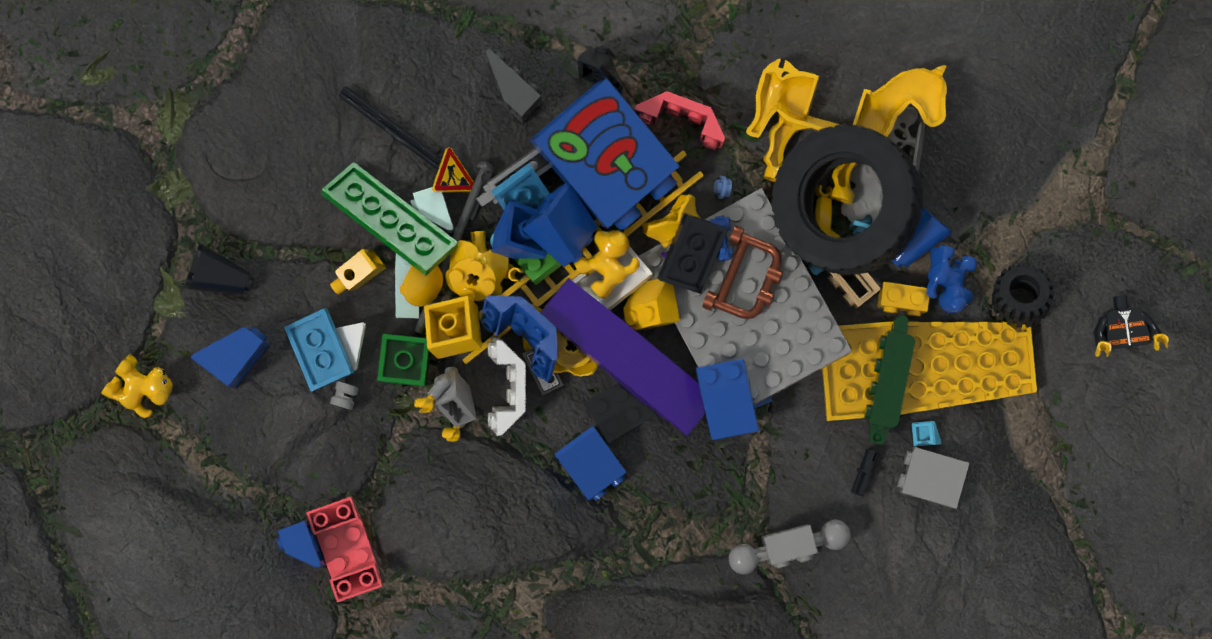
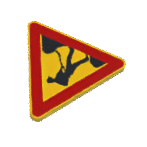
M446 148L432 191L471 192L474 184L473 180L452 148Z

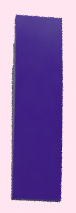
M568 278L540 312L573 345L640 402L649 406L664 420H668L684 435L688 436L706 413L700 385L571 279Z

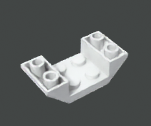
M492 337V342H488V356L496 364H511L507 366L506 370L507 380L511 382V389H507L506 393L507 403L510 406L492 407V413H488V427L499 436L503 435L525 412V363L501 339Z

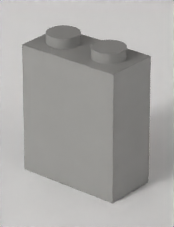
M912 447L911 451L907 450L903 464L907 465L905 473L900 474L897 487H900L899 493L957 509L969 463L917 447Z

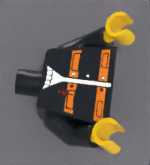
M1127 295L1113 297L1114 310L1104 312L1093 331L1097 347L1095 356L1099 357L1101 351L1106 352V357H1109L1111 349L1148 345L1152 341H1154V349L1157 351L1160 347L1159 343L1165 344L1166 348H1168V337L1161 333L1150 316L1142 311L1140 307L1128 308Z

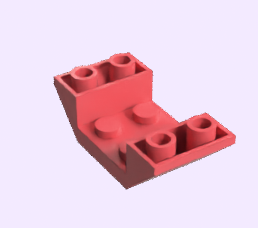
M668 91L637 104L635 107V113L646 126L656 125L662 108L666 109L665 112L669 115L679 117L680 114L688 117L687 121L693 124L700 125L702 122L705 125L699 141L703 142L704 147L711 150L722 148L725 136L711 107Z
M352 497L306 512L313 534L317 535L331 576L330 583L337 602L382 587L378 564L362 518Z

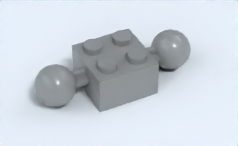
M830 520L823 525L820 532L812 533L810 525H802L761 536L763 547L755 549L748 544L735 546L730 551L729 564L736 573L749 574L756 569L759 562L766 560L769 565H774L775 568L790 565L789 560L797 559V562L813 559L812 554L818 553L816 547L824 545L831 550L844 548L849 543L850 530L844 522Z

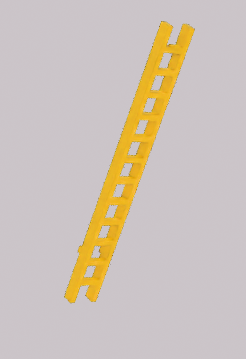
M683 150L673 159L678 164L687 154ZM676 171L672 172L671 175L677 181L678 189L667 198L664 196L659 198L660 203L648 213L639 202L635 205L641 211L642 217L630 227L627 226L623 229L627 237L679 197V195L703 178L704 175L701 171L684 184ZM595 220L594 222L598 226L595 232H598L601 230L599 227L600 224ZM585 246L581 250L588 259H592L595 256H592ZM570 264L563 266L570 275L557 285L547 276L544 280L551 290L539 299L527 287L526 283L530 281L527 275L520 279L521 282H516L500 296H511L521 288L533 302L532 305L540 307L556 294L568 278L573 280L581 273L578 269L574 271ZM481 310L480 312H478V313H479V321H480V319H481L482 310ZM508 326L498 336L494 334L484 343L481 341L482 349L475 350L462 359L467 365L488 348V342H492V337L500 339L512 327Z

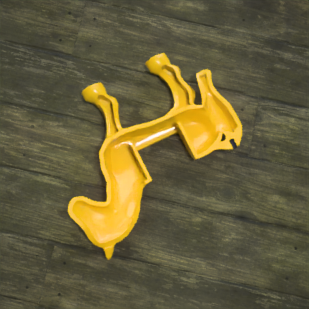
M777 59L763 70L756 92L755 118L746 130L749 136L759 138L775 112L779 113V122L769 131L770 146L763 158L767 165L763 177L772 182L776 181L775 177L778 169L783 164V154L786 145L796 133L811 129L819 132L820 129L839 125L809 116L819 76L799 71L790 62L783 59ZM941 65L931 71L925 68L904 71L890 79L875 92L864 89L853 125L870 128L888 137L897 117L910 103L919 111L923 122L928 126L936 127L942 124L946 117L945 99L947 86L942 77L946 65ZM785 71H786V72H789V74H786V75L782 78V73H783V72H785ZM858 163L842 164L833 171L831 178L835 187L831 192L830 197L845 204H853L855 194L850 187V178Z

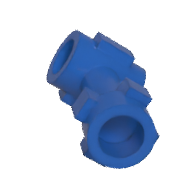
M716 216L715 219H710V222L725 226L728 231H731L729 217ZM727 235L718 252V261L732 259L733 250L728 248Z

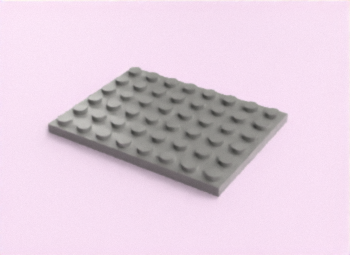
M762 188L705 220L710 221V219H715L716 216L730 218L731 231H727L726 235L728 248L733 250L732 259L737 245L729 243V239L735 225L745 228V234L768 242L778 248L782 257L779 270L783 271V275L779 284L773 283L770 292L774 293L770 306L764 305L761 313L752 319L739 318L714 307L712 311L702 308L709 290L717 294L719 293L732 259L718 261L716 257L701 294L674 285L680 322L675 323L696 364L698 367L744 359L747 365L754 405L852 353L801 258L794 254L787 246V243L781 238L778 232L779 228H776L773 218L772 206ZM659 244L639 255V258L653 274L651 280L657 279L665 260L661 253L663 251L667 252L670 245L664 248L662 244ZM748 245L725 302L745 310L753 308L766 273L772 263L771 254Z

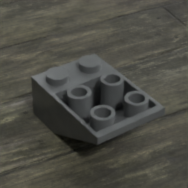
M488 49L486 51L487 59L505 107L524 124L542 104L541 91L534 83L530 82L527 84L524 81V75L515 66L510 68L505 62L506 58L497 50L492 52Z

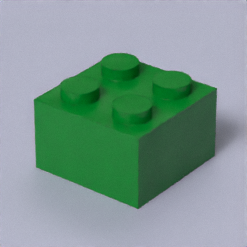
M383 334L377 381L427 387L430 361L427 338Z

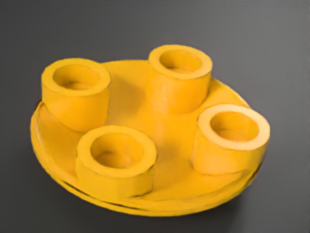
M411 265L400 286V293L408 303L421 307L435 300L443 284V275L440 268L437 266L425 276Z

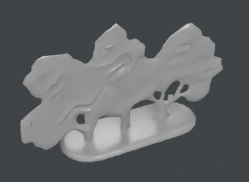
M907 106L897 117L894 127L887 138L895 144L898 142L903 143L899 146L901 149L906 145L915 147L913 164L919 173L925 123L923 120L920 122L917 137L912 138L908 127L914 124L918 112L914 107ZM900 123H905L906 128H902ZM895 129L901 130L904 133L902 137L906 138V140L899 139L894 134ZM858 163L850 178V181L856 185L852 189L855 194L853 204L842 203L841 213L847 216L850 222L863 220L867 215H870L872 222H874L882 205L881 183L870 166Z

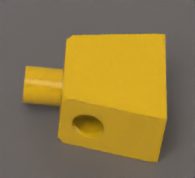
M362 249L335 271L338 278L330 286L338 295L346 289L357 290L387 267L373 249Z

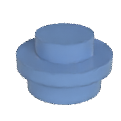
M721 175L719 180H715L714 193L717 194L718 199L729 197L732 181L727 179L726 176Z

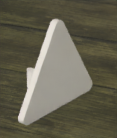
M363 322L336 328L354 371L358 368L366 327Z

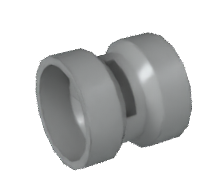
M337 381L335 386L336 393L332 396L330 404L352 410L354 406L353 398L357 395L359 388Z

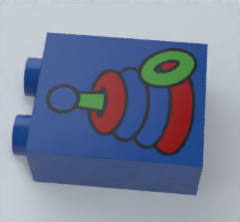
M607 78L600 79L529 140L564 183L568 182L572 186L585 208L602 227L609 228L614 223L620 231L625 229L641 215V211L635 205L648 193L655 200H658L677 183L671 173L679 165Z

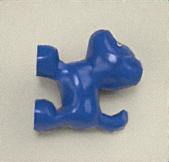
M942 245L931 248V268L928 271L929 283L926 288V294L930 298L935 299L937 297V286H943L944 289L938 297L937 304L947 313H959L973 301V293L965 288L963 284L965 274L976 269L977 260L973 257L963 256L962 261L954 258L952 266H950L949 260L953 257L955 249Z

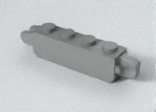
M534 148L487 181V184L483 186L486 192L476 199L482 207L491 200L496 204L498 201L491 191L529 163L538 176L550 169L551 166Z

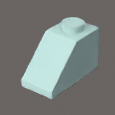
M431 187L413 193L414 200L410 201L414 209L439 228L449 233L455 231L443 192H433Z

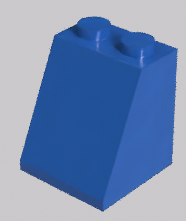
M566 182L543 199L522 230L562 266H566L570 262L576 263L583 255L581 250L594 239L592 234L598 226L572 186Z
M243 327L194 353L191 359L228 387L236 389L270 344L265 341L267 336L257 328L252 327L248 329Z
M593 426L555 453V456L588 500L591 498L594 501L598 500L606 494L604 489L612 484L615 487L625 480L623 476L626 473L625 469Z

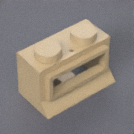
M827 272L829 275L828 281L835 289L838 287L844 293L842 298L850 307L854 305L855 308H858L881 289L868 272L855 275L868 291L859 298L840 274Z

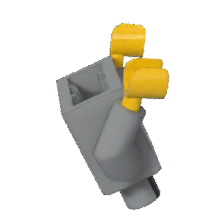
M448 367L444 370V374L434 379V385L427 393L428 397L416 399L414 406L421 407L419 412L429 413L433 410V401H435L436 407L454 425L453 428L445 427L442 437L446 438L447 441L455 442L460 439V427L463 428L465 423L477 418L470 386L459 375L457 368Z

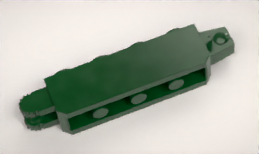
M904 315L895 317L891 331H886L885 336L881 335L878 349H882L880 359L876 358L874 364V372H877L875 382L871 381L869 395H872L871 405H866L864 418H867V424H869V442L883 445L889 429L894 428L899 423L915 345L912 335H907L909 320Z

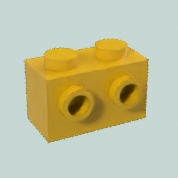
M889 282L880 284L881 289L879 291L877 307L884 308L883 312L897 313L898 310L907 311V315L921 317V314L928 312L929 296L926 294V288Z

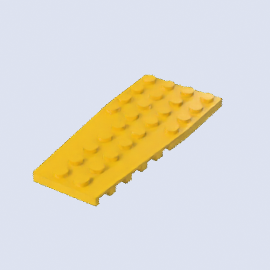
M893 322L838 326L852 353L822 368L827 421L864 418L866 405H871L872 395H869L871 381L875 382L877 372H874L876 358L880 359L882 349H878L881 335L885 336L886 331H891ZM909 322L907 335H912L915 345L900 415L1037 392L1031 327L1026 328L1024 324L1022 328H1016L1017 324L1012 323L1010 326L1007 322Z

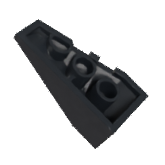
M589 47L579 55L578 75L580 78L594 84L600 79L607 78L618 93L622 94L623 85L613 60L606 50L599 47L595 49Z

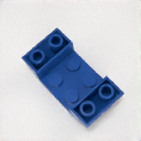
M488 295L485 298L480 319L483 327L498 336L508 326H511L512 330L527 340L530 347L535 350L531 368L537 377L543 378L548 383L552 378L557 361L556 327L523 297Z

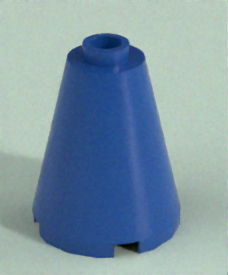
M924 207L921 209L920 223L916 227L917 231L912 240H909L908 246L901 254L898 253L896 258L892 260L899 268L902 265L907 268L952 233L943 223L941 224Z

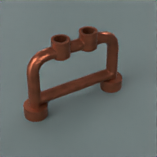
M735 225L729 243L737 245V249L719 293L717 294L709 290L702 308L712 311L714 307L739 318L752 319L761 313L764 305L770 306L773 300L774 293L770 292L773 283L779 284L782 278L783 271L779 270L782 257L777 247L745 234V228ZM749 245L771 254L772 263L766 273L753 308L745 310L725 301Z

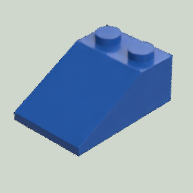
M738 359L697 367L700 391L712 440L759 432L746 361Z

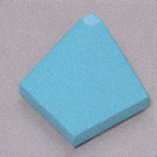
M935 421L912 423L914 446L941 444Z

